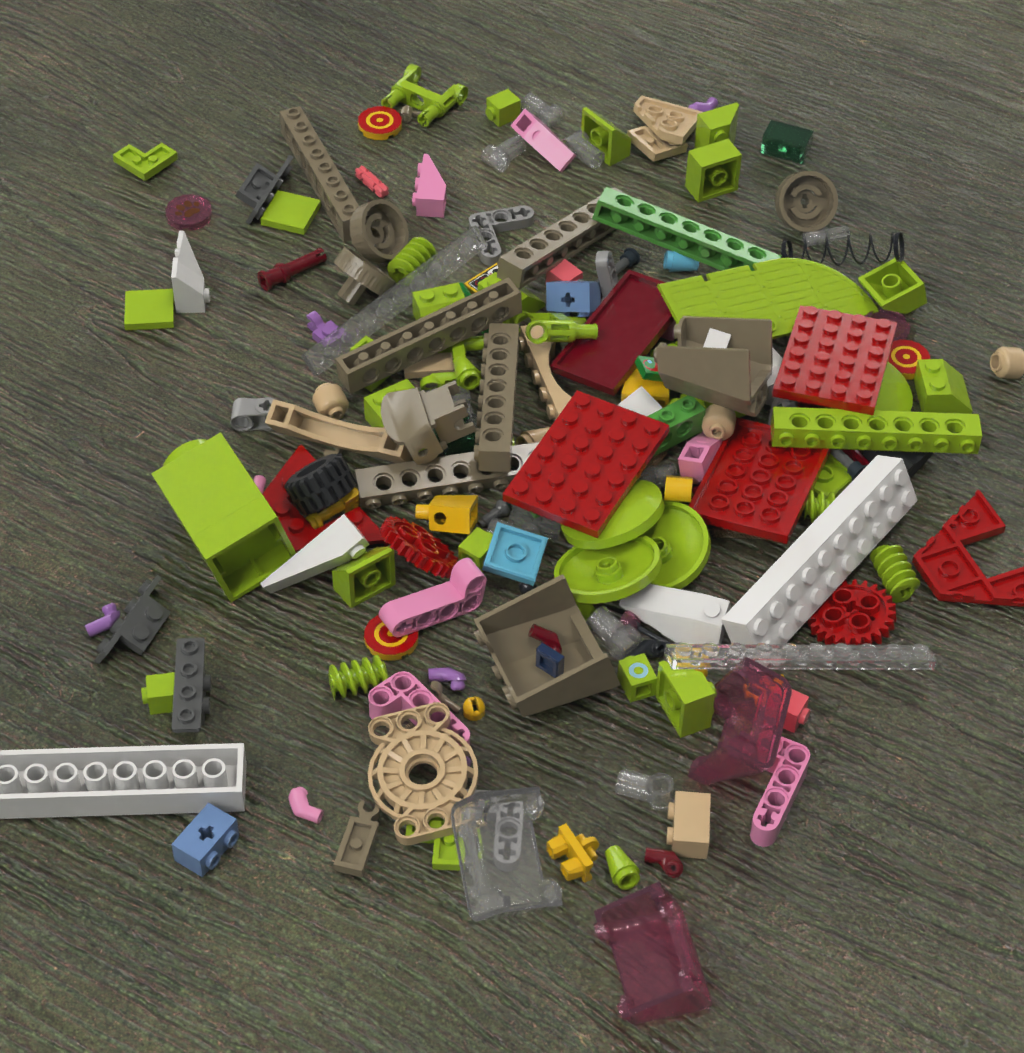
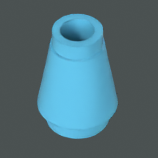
M666 250L663 261L664 269H668L669 272L698 270L699 261L675 251Z

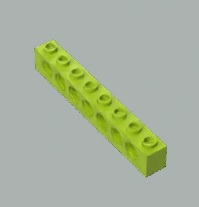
M773 407L770 424L772 447L978 454L982 440L979 414L875 410L874 415H868L841 409Z

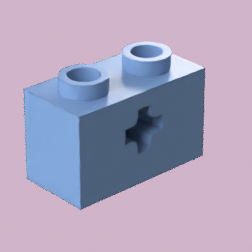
M599 281L546 282V311L562 313L565 316H570V312H577L578 317H589L601 304Z
M208 803L171 844L174 861L203 877L209 869L212 870L217 866L222 854L236 844L239 838L237 819Z

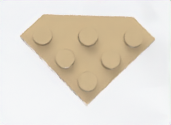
M641 96L634 103L633 110L661 140L668 141L672 145H682L696 128L697 114L702 113V111L646 96Z

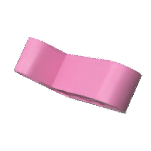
M463 558L454 565L450 581L392 600L382 606L378 616L394 637H401L477 609L483 600L487 578L471 558Z
M405 671L395 673L375 686L368 694L369 716L371 719L440 702L414 675ZM450 711L451 722L447 729L463 737L470 745L469 729ZM435 712L430 716V720L434 722H440L445 718V714L442 712ZM409 719L415 726L418 722L416 720Z
M765 733L758 738L755 754L756 765L765 771L773 773L753 815L750 838L753 843L761 847L770 846L775 842L806 777L810 759V751L806 746L773 733Z

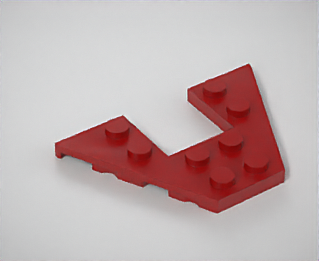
M302 444L298 446L263 492V496L277 515L296 553L341 517L339 516L324 524V526L314 529L291 503L292 499L284 487L286 482L297 471L316 460ZM359 506L344 514L360 530L370 545L383 543L384 547L389 545L384 542L385 538L380 536V528Z
M977 490L975 495L959 508L956 515H952L945 522L942 529L926 542L925 547L920 548L913 555L912 563L938 601L1024 607V567L986 578L964 547V545L1002 534L1005 531L1006 525L980 490Z

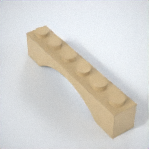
M527 325L520 326L519 351L524 352L525 365L527 368H531L533 383L538 385L540 399L547 405L548 418L555 421L572 398L557 384L550 370L551 361L555 356L556 342L535 344L526 337L525 330ZM536 325L531 329L532 338L537 339L543 335L542 326Z
M274 399L265 424L277 433L395 463L413 461L406 445H398L393 442L387 434L385 427H368L344 422Z

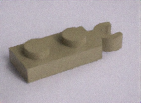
M361 800L358 804V817L350 816L333 864L334 871L363 877L379 831V822L377 820L380 817V808L377 804L373 811L366 812L365 801Z

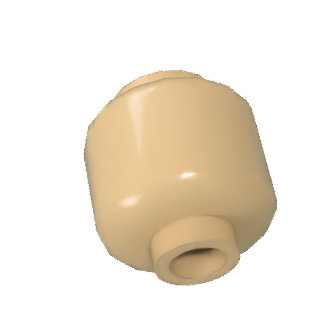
M1003 346L998 348L990 358L991 370L997 377L1002 379L1021 378L1024 374V351L1018 347Z
M324 383L317 387L313 394L312 402L318 414L339 420L349 408V402L341 386L337 384Z
M716 404L708 406L701 425L703 433L709 438L722 439V441L730 438L734 433L737 419L735 411Z

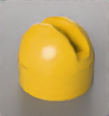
M477 696L468 697L463 704L464 717L470 721L482 719L485 715L484 701ZM473 705L477 706V711L473 710Z

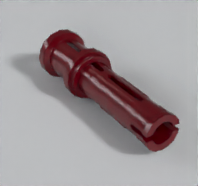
M318 248L286 264L279 262L270 270L259 271L257 278L261 287L265 291H269L274 285L287 283L291 276L326 262V254L320 256V253H323L324 250Z

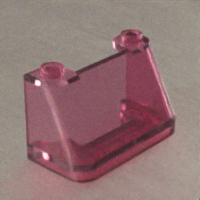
M745 657L714 685L717 693L714 700V713L724 718L725 723L717 748L708 756L697 757L690 766L688 777L699 783L713 784L766 772L775 763L792 688L788 680L780 674Z
M659 881L594 911L597 921L594 924L595 932L601 941L605 939L611 946L625 994L620 996V1003L617 1004L619 1014L624 1021L635 1025L699 1012L713 1005L684 912L678 901Z

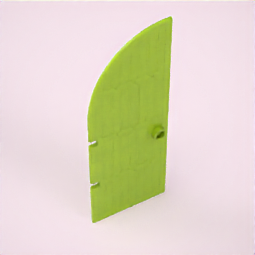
M778 258L754 263L753 268L755 271H751L749 265L708 273L706 274L708 281H704L702 275L657 285L676 324L679 323L683 316L772 320V339L791 335L800 305L814 306L818 309L830 311L837 310L841 313L852 315L860 314L865 317L880 313L875 303L864 290L847 276L821 263L799 258Z

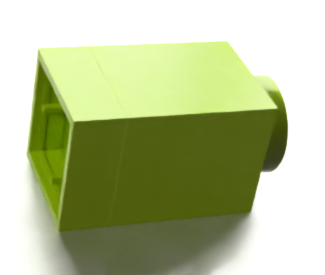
M221 432L208 440L197 439L182 444L167 457L163 467L151 473L179 522L230 603L260 586L262 581L296 554L277 515Z

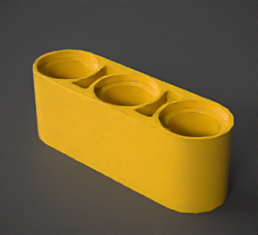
M666 475L664 500L691 503L692 477Z

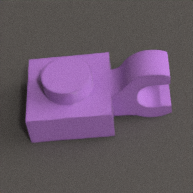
M316 311L306 315L311 321L307 324V327L313 331L312 339L328 352L347 340V333L331 320L324 323Z

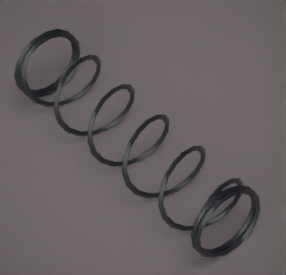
M900 231L896 232L895 235L892 232L887 258L884 261H880L875 252L872 234L870 233L865 259L862 262H858L852 251L850 235H847L845 255L842 262L838 264L832 258L828 237L826 236L824 254L820 263L822 264L826 251L828 250L832 262L836 266H840L845 261L849 248L854 261L862 265L868 257L870 246L876 259L880 263H885L890 256L892 245L895 260L899 263L904 259V238ZM804 237V246L801 259L804 258V254L806 251L808 259L812 261L808 253L806 238ZM898 238L900 243V255L898 252ZM784 239L781 245V258H788L786 243L788 245L789 258H793L792 243L790 239Z

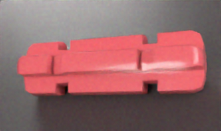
M365 166L355 169V176L370 190L375 192L379 198L389 194V188Z

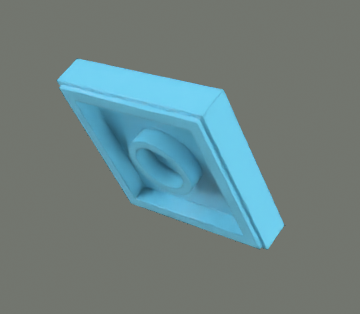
M497 522L482 570L534 586L548 538Z

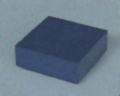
M542 642L536 648V666L554 678L564 673L565 656Z

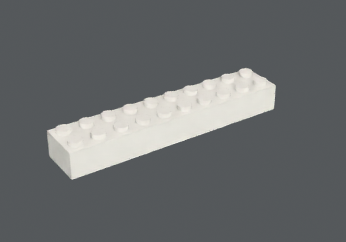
M877 455L721 619L740 662L765 667L918 501L902 458Z
M244 743L0 750V819L200 813L208 803L224 812L245 811L247 766Z

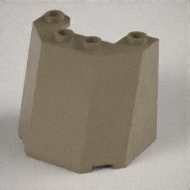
M683 316L679 323L674 326V338L677 339L678 346H667L666 343L661 342L654 350V362L658 364V373L665 388L756 417L768 400L769 395L767 380L770 375L772 376L773 369L772 320ZM710 328L731 334L727 348L703 347Z
M560 575L473 619L478 630L474 631V634L480 646H487L496 663L491 668L498 682L504 679L506 683L502 690L513 710L519 709L523 717L620 685L607 653H603L575 602L564 575ZM533 624L553 631L558 635L562 647L561 654L565 657L564 673L556 678L536 666V648L541 644V641L528 636Z

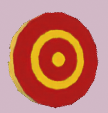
M386 106L371 107L359 115L358 129L363 132L366 138L386 140L388 136L393 135L394 137L401 131L402 117L393 108Z
M911 340L893 341L888 362L906 380H913L918 360L930 359V354L920 343Z
M378 615L368 622L364 630L366 648L370 650L372 655H378L380 659L385 661L400 660L406 654L409 656L418 645V631L401 637H394Z

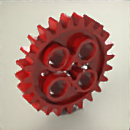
M390 516L385 519L379 531L381 532L380 536L385 538L384 542L391 545V549L397 550L399 556H404L407 562L413 563L417 568L424 570L426 573L430 571L436 577L439 575L442 578H445V576L450 578L452 569L458 562V557L454 556L455 553L448 549V545L441 543V539L435 538L433 533L428 532L422 526L414 522L409 523L405 518L401 520L398 516L395 518Z
M856 579L852 581V584H847L846 580H844L842 585L808 619V627H811L812 635H817L818 642L825 640V647L835 644L836 651L844 646L847 652H850L852 647H856L858 652H861L863 645L872 649L873 641L877 644H882V637H890L889 631H894V623L897 622L896 604L892 603V596H886V589L878 591V584L868 587L867 580L861 585L857 584Z

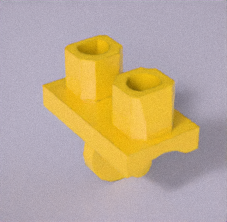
M566 823L559 826L558 835L547 841L546 850L554 860L563 855L567 856L568 860L560 863V870L566 881L581 877L584 883L592 880L590 870L593 867V861L598 858L595 851L599 848V841L596 837L585 838L583 834L575 837Z

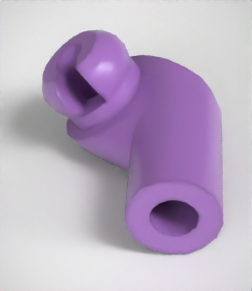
M710 97L706 103L694 102L688 108L706 112L715 109L718 105V100Z
M115 603L102 607L104 617L85 625L90 638L109 630L120 617V610H117Z
M449 667L428 668L429 682L451 681V689L453 691L465 689L466 677L463 673Z

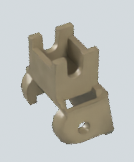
M455 380L427 393L425 390L420 391L416 387L390 392L383 397L381 418L385 430L393 442L398 445H406L416 465L431 462L438 454L448 448V443L477 431L473 422L464 423L463 418L469 416L467 411L469 407L465 398L456 402L453 401L452 396L461 392ZM434 428H435V430H436V432H437V434H438L440 443H439V441H438V439H437V437H436V435H435V433H434V431H433Z

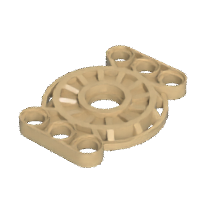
M434 702L373 718L368 725L371 741L379 745L369 764V790L379 808L396 820L394 824L395 837L403 845H413L473 829L479 821L478 808L470 801L477 788L479 776L477 759L471 746L464 738L454 731L447 729L450 725L451 717L450 710L444 703ZM435 712L445 714V718L440 722L430 720V716ZM407 719H414L418 722L412 729L402 727V723ZM379 726H387L390 729L384 736L374 734V730ZM467 756H470L473 768L467 766ZM380 757L378 767L374 769L375 764L378 758ZM419 764H430L437 771V777L427 784H416L411 782L409 778L410 771ZM468 778H473L472 784L467 791L465 788ZM373 780H378L380 789L377 793L373 786ZM386 799L394 807V810L387 807L382 800ZM462 810H470L474 814L468 821L459 820L457 815ZM434 817H440L445 821L444 825L440 828H431L428 823ZM410 824L416 830L412 835L404 836L399 832L400 828Z

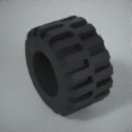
M338 453L324 456L306 465L293 474L284 487L299 513L307 515L321 511L345 497L355 487L357 480L342 454Z

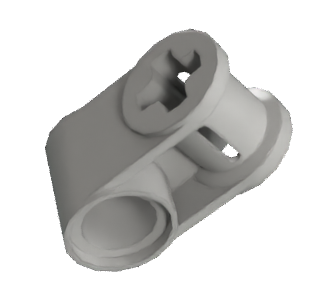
M273 398L236 399L232 406L230 422L232 428L242 432L254 430L272 431L273 429L265 424Z

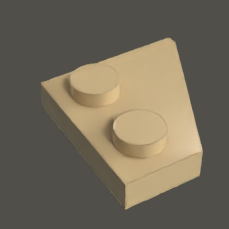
M647 126L631 129L627 132V135L631 137V143L653 162L687 151L688 144L686 142L682 145L669 144L668 141L661 140Z

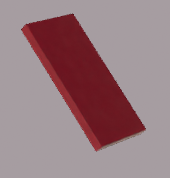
M628 270L584 323L597 324V339H576L573 342H569L550 365L551 372L615 396L637 368L635 364L636 358L638 356H646L674 321L657 287L658 284L666 282Z

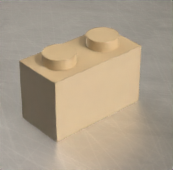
M675 791L674 802L668 803L667 820H673V827H667L666 844L672 845V851L677 857L707 859L710 832V793Z

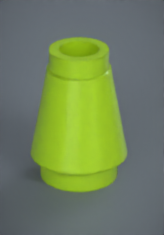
M456 356L453 359V365L458 385L465 390L475 389L480 384V371L466 356Z
M614 845L609 847L604 855L613 884L622 890L633 888L640 880L639 867L625 854L620 846Z

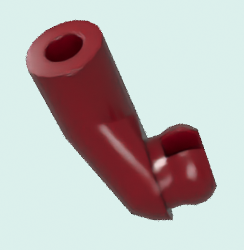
M536 624L531 626L528 634L529 637L541 641V643L543 642L560 654L562 653V647L555 632Z
M646 847L644 862L659 864L666 875L671 878H677L682 874L683 864L673 851Z

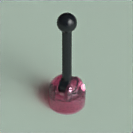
M626 610L617 626L618 630L627 634L639 631L653 640L665 641L670 652L673 654L680 651L679 644L670 643L641 627L640 619L636 614Z

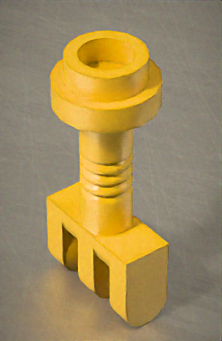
M353 488L351 492L340 499V501L331 505V507L319 513L309 514L305 519L314 529L324 526L323 522L342 511L347 513L359 506L358 489Z

